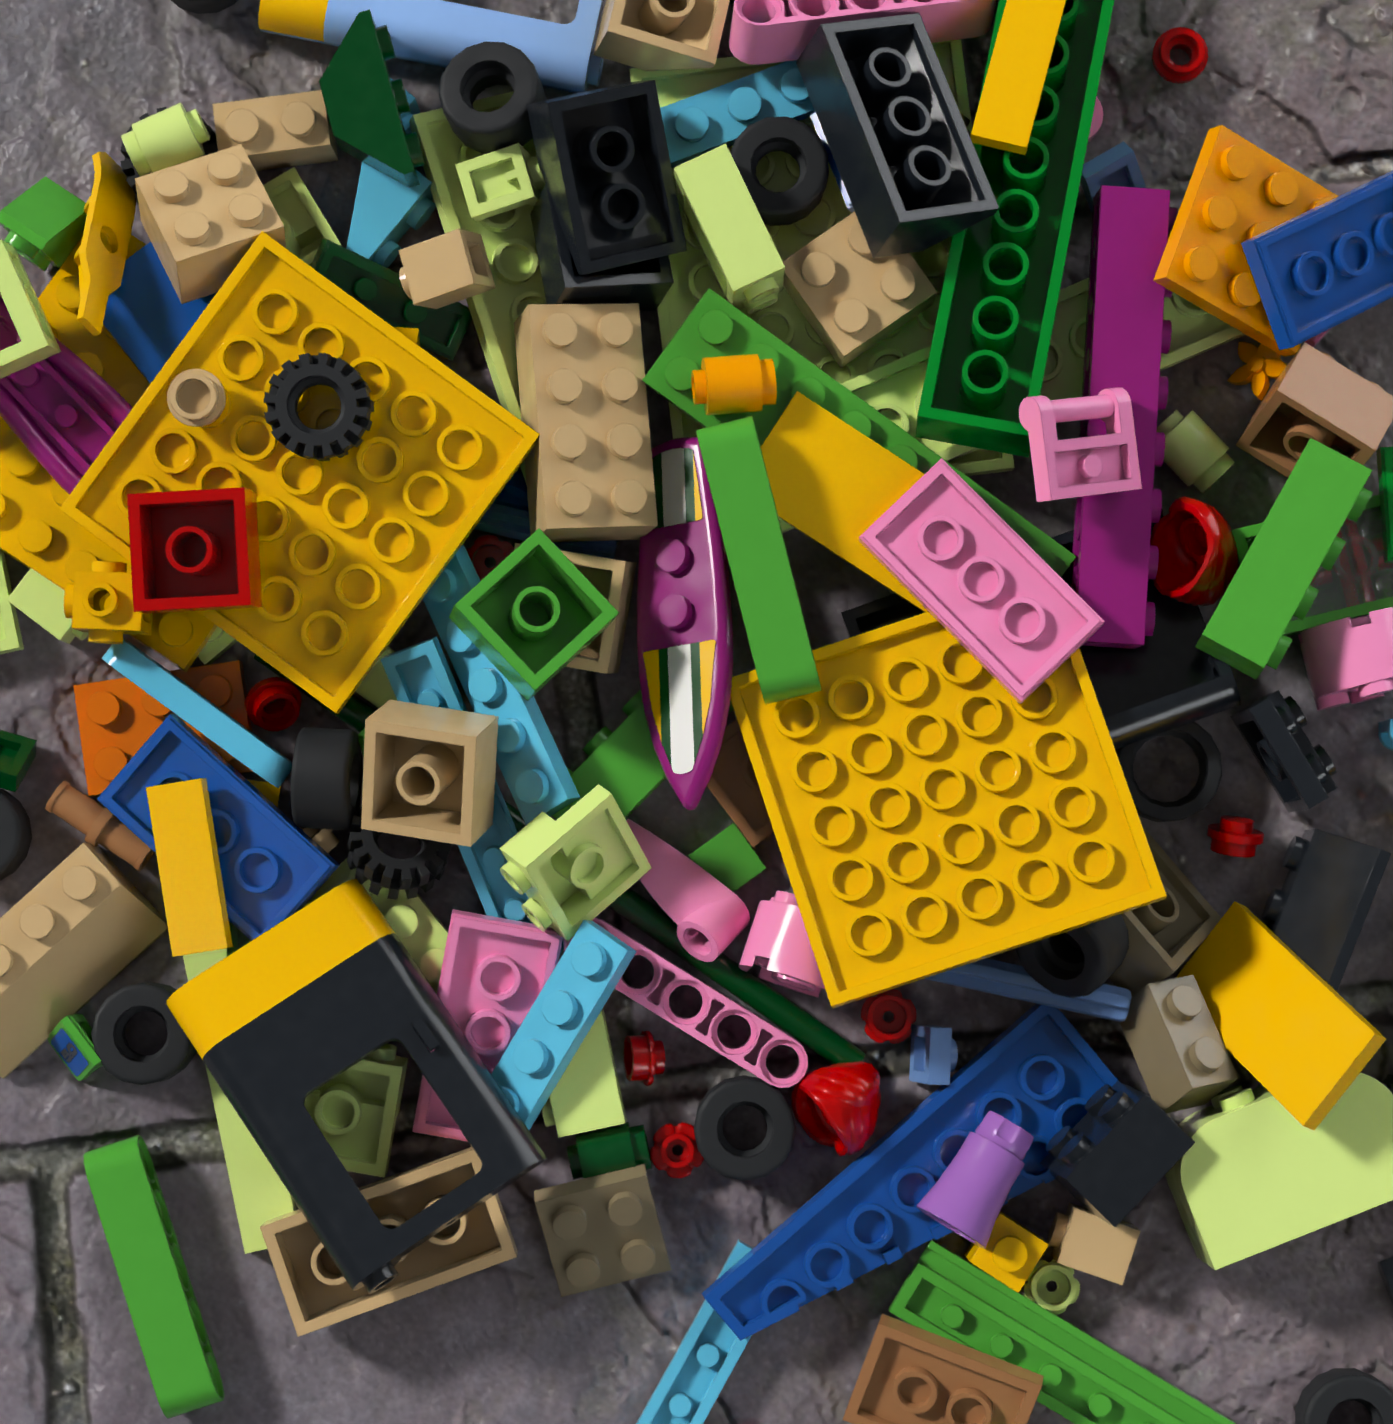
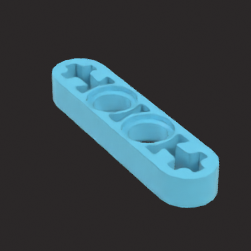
M123 638V644H112L102 657L107 664L270 784L279 788L292 771V762L126 639Z

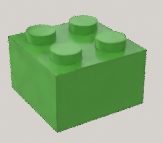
M538 528L454 605L449 618L520 694L529 701L613 622L619 612L543 531Z

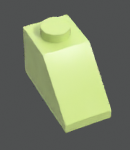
M601 1010L542 1108L545 1126L556 1125L558 1138L621 1125L627 1121L604 1010Z

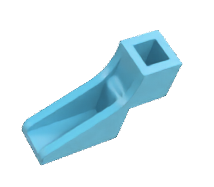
M405 90L411 111L401 114L405 133L409 134L412 133L409 121L412 115L420 113L416 98ZM362 162L346 249L388 268L399 254L398 250L401 247L397 243L410 227L418 230L433 213L436 205L432 201L433 196L430 190L432 182L416 170L420 185L409 188Z

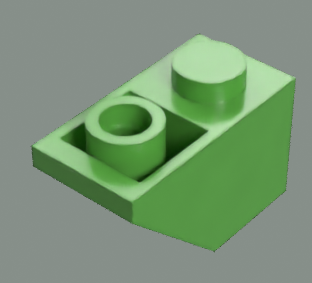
M45 176L0 211V225L8 232L4 241L16 248L17 253L42 271L45 272L50 264L59 269L83 236L87 214L84 212L85 202Z

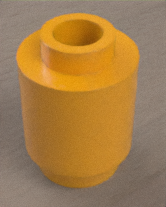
M758 354L702 358L701 369L692 370L691 372L694 405L704 404L707 416L761 412L764 405L776 404L777 384L772 358L759 359Z

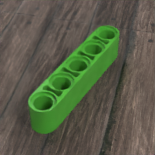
M753 416L698 429L696 433L765 705L822 691Z
M136 1135L85 1152L83 1155L84 1167L152 1384L164 1415L170 1419L224 1401V1388L219 1368L142 1136Z

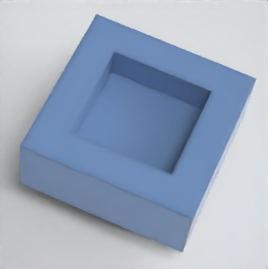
M1124 141L1083 165L1080 183L1091 212H1093V197L1102 185L1146 188L1135 153Z
M911 1024L909 1081L928 1085H950V1072L955 1070L958 1059L957 1044L952 1038V1028Z

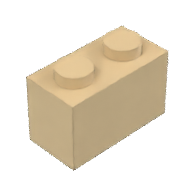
M321 90L212 104L218 151L242 144L255 171L338 161L336 139L333 135Z

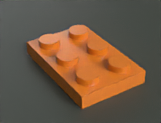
M237 660L191 667L187 672L181 669L170 671L252 732L251 720L245 710L247 690L243 662ZM126 677L73 685L88 796H100L168 715L175 714ZM180 718L240 774L253 773L251 769Z

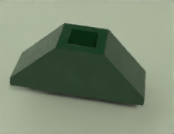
M369 9L358 13L319 80L333 135L340 149L410 188L420 185L415 168L425 165V160L417 133H405L401 114L411 110L402 79L399 78L391 81L386 60L394 59L396 56L387 25L376 27Z

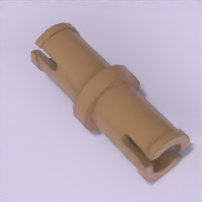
M66 780L56 788L46 804V811L54 813L66 823L85 834L86 843H91L94 847L100 844L134 866V869L137 871H141L155 853L106 807L71 786V783Z

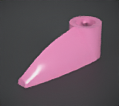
M628 819L627 823L652 867L640 878V881L658 905L678 925L676 932L682 947L698 960L713 962L749 924L750 915L745 903L734 892L687 856L650 831Z

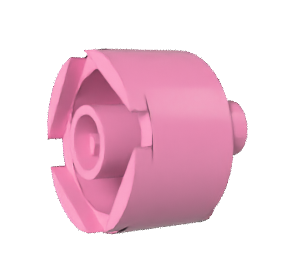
M1393 607L1371 611L1369 615L1353 619L1347 617L1309 628L1298 634L1317 711L1350 703V701L1351 704H1357L1385 696V692L1393 690Z
M776 891L775 897L759 902L739 968L748 972L753 964L761 967L758 978L792 991L819 998L821 988L825 989L795 895L784 891Z

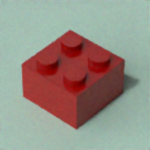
M240 487L127 494L134 612L152 614L262 607L255 491Z

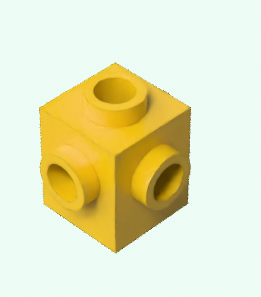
M92 561V571L74 570V584H67L64 593V613L66 618H72L71 628L81 632H88V642L100 644H123V634L151 635L152 614L133 611L132 575L127 573V563ZM111 596L110 605L104 609L106 599Z

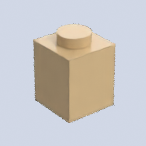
M456 229L398 250L403 265L399 271L400 282L406 295L413 301V305L438 309L496 288L481 234Z
M1069 1202L1065 1215L1056 1213L1049 1230L1047 1243L1049 1246L1054 1247L1051 1256L1057 1263L1123 1285L1140 1230L1134 1224L1123 1220L1116 1227H1113L1088 1211L1085 1207Z

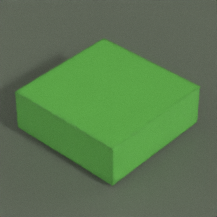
M734 823L688 855L693 862L710 873L732 892H735L766 869L763 862Z

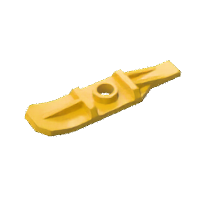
M100 151L92 155L95 171L91 196L84 206V212L87 214L81 246L75 252L73 260L78 265L80 304L77 320L93 336L101 334L108 296L121 286L136 209L134 191L126 181L127 176L122 171V168L106 152Z

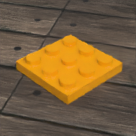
M1219 125L1210 128L1153 281L1284 357L1295 355L1300 349L1301 343L1288 349L1279 350L1241 243L1338 196L1225 126Z

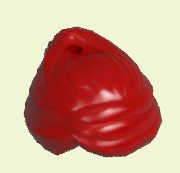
M1184 496L1176 499L1169 508V514L1161 518L1153 527L1150 545L1158 546L1159 550L1158 571L1156 579L1153 580L1155 588L1162 595L1171 597L1184 604H1192V606H1207L1217 602L1224 595L1239 567L1235 539L1226 519L1223 518L1216 508L1198 499Z
M862 1061L837 1063L808 1072L796 1084L792 1093V1107L795 1118L810 1138L821 1145L835 1147L839 1156H849L860 1152L873 1134L877 1122L878 1109L881 1103L879 1072L872 1064Z

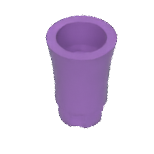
M989 1111L980 1125L977 1126L975 1133L970 1131L954 1159L916 1207L952 1232L986 1249L995 1221L1011 1187L1025 1165L1022 1160L1025 1158L1034 1137L1008 1119Z

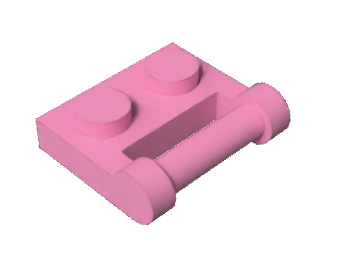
M1105 388L1098 395L1050 400L1046 396L1039 395L1029 396L1022 400L1019 407V419L1029 435L1037 502L1142 489L1130 395L1124 388ZM1100 418L1106 424L1107 435L1058 440L1056 423Z

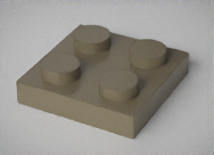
M645 1164L534 1191L535 1206L561 1297L671 1270L670 1259Z

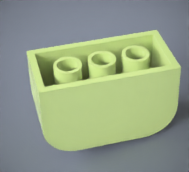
M1359 1073L1314 1131L1302 1126L1263 1085L1254 1089H1243L1242 1085L1224 1089L1211 1099V1106L1192 1113L1179 1123V1126L1195 1143L1165 1174L1197 1258L1212 1269L1218 1270L1393 1200V1094L1377 1079Z

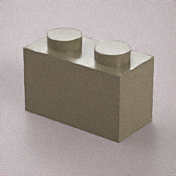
M1194 974L1149 983L1131 998L1128 1016L1125 1021L1120 1022V1025L1152 1100L1166 1114L1205 1105L1238 1079Z

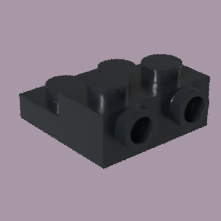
M1277 690L1230 716L1288 813L1310 809L1329 798L1328 793L1338 788L1331 777L1337 773L1333 761L1320 744L1313 747L1302 729V727L1307 725V720L1301 708L1291 696L1283 698L1280 691Z

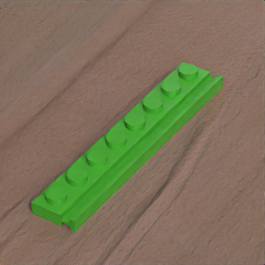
M934 1240L927 1242L924 1251L915 1262L888 1308L889 1312L913 1326L1043 1375L1042 1388L1036 1401L1074 1424H1237L1062 1317L1042 1308L1024 1294L1015 1292Z

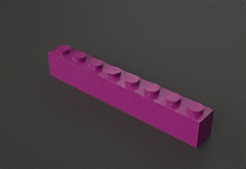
M1102 185L1093 197L1082 397L1098 395L1105 388L1115 387L1124 388L1130 395L1142 489L1076 497L1073 554L1076 555V558L1072 562L1071 588L1105 621L1082 646L1136 649L1144 645L1145 636H1152L1154 632L1155 603L1147 602L1148 579H1156L1159 562L1158 546L1150 545L1151 523L1159 522L1162 509L1161 489H1153L1154 466H1162L1165 454V434L1157 432L1158 410H1165L1168 399V377L1160 376L1161 354H1168L1172 336L1171 320L1163 319L1164 298H1171L1173 292L1153 280L1178 214L1177 208L1169 207L1170 190ZM1100 418L1080 420L1079 438L1107 435L1106 424Z

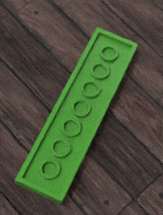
M710 288L705 292L642 380L646 386L704 428L753 416L760 446H762L798 391L924 474L941 459L935 452ZM758 354L759 359H773L777 384L775 405H764L761 412L708 416L705 413L704 404L694 405L691 372L692 370L701 369L702 358ZM944 460L1060 577L1063 576L1076 558V555Z

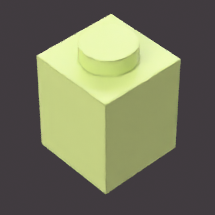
M30 568L6 599L62 642L70 644L75 636L80 640H84L88 636V632H81L71 628L72 618L65 617V590L32 568Z

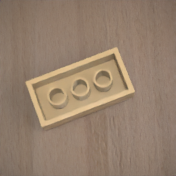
M639 303L528 304L514 322L521 421L540 434L535 446L525 458L530 534L532 535L540 528L552 542L640 540V537L647 535L657 527L658 522L646 384L642 382L645 377Z
M470 1147L367 1184L358 1189L381 1224L388 1229H394L476 1175L480 1171L482 1163L473 1148ZM498 1193L403 1256L394 1266L399 1273L398 1276L371 1294L368 1293L365 1286L356 1291L352 1290L300 1209L268 1220L260 1226L298 1337L516 1258L518 1253Z

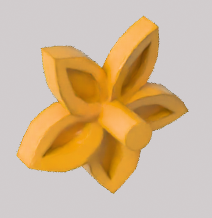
M1239 342L1238 355L1246 365L1238 368L1227 381L1234 385H1245L1251 382L1252 392L1262 401L1269 389L1270 379L1276 380L1287 364L1280 359V354L1263 344H1260L1257 348L1253 344Z

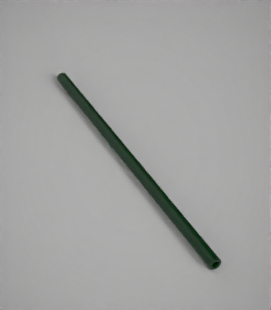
M255 654L254 659L279 677L290 680ZM295 684L299 691L359 733L365 728V719L376 711L353 694L340 713H335ZM505 801L517 832H519L526 826L520 811ZM631 888L627 889L608 906L831 1064L858 1062L864 1059L865 1052L749 971L745 972L740 969L739 964L725 954L721 953L713 962H704L691 956L678 940L676 932L678 925L665 912Z

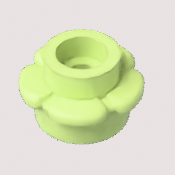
M1054 1259L1051 1262L1039 1260L1028 1277V1283L1024 1285V1294L1042 1308L1058 1315L1065 1312L1067 1306L1076 1302L1080 1293V1283L1073 1276V1268L1059 1264ZM1049 1281H1055L1057 1284V1288L1053 1292H1049L1046 1288V1284Z

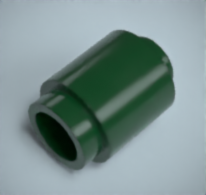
M629 1122L621 1125L575 1134L577 1144L567 1146L573 1180L593 1177L645 1164L646 1170L653 1169L643 1124L630 1127Z

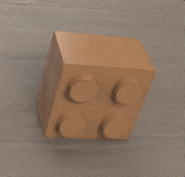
M1304 342L1267 391L1263 400L1260 401L1235 446L1286 477H1289L1310 438L1364 465L1377 450L1393 420V396L1378 384L1364 379L1338 363L1329 354L1321 352Z

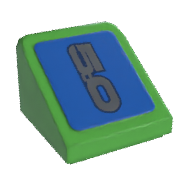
M82 1014L67 1015L56 1025L49 1034L48 1042L78 1081H81L103 1065L94 1050L91 1025Z

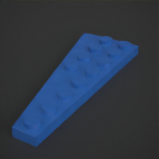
M1036 1003L950 1077V1085H941L701 1294L741 1341L800 1311L799 1308L835 1289L839 1291L854 1283V1279L885 1263L889 1265L903 1258V1254L932 1239L938 1240L952 1232L951 1230L924 1214L916 1205L936 1184L958 1153L970 1131L975 1133L977 1126L980 1125L989 1111L1008 1119L1034 1137L1025 1158L1022 1160L1025 1165L1011 1187L1003 1206L1008 1204V1200L1041 1183L1047 1184L1055 1180L1040 1164L1049 1154L1045 1150L1047 1144L1062 1128L1066 1126L1073 1128L1088 1113L1085 1110V1105L1090 1097L1106 1084L1112 1087L1118 1081L1117 1078L1058 1008Z

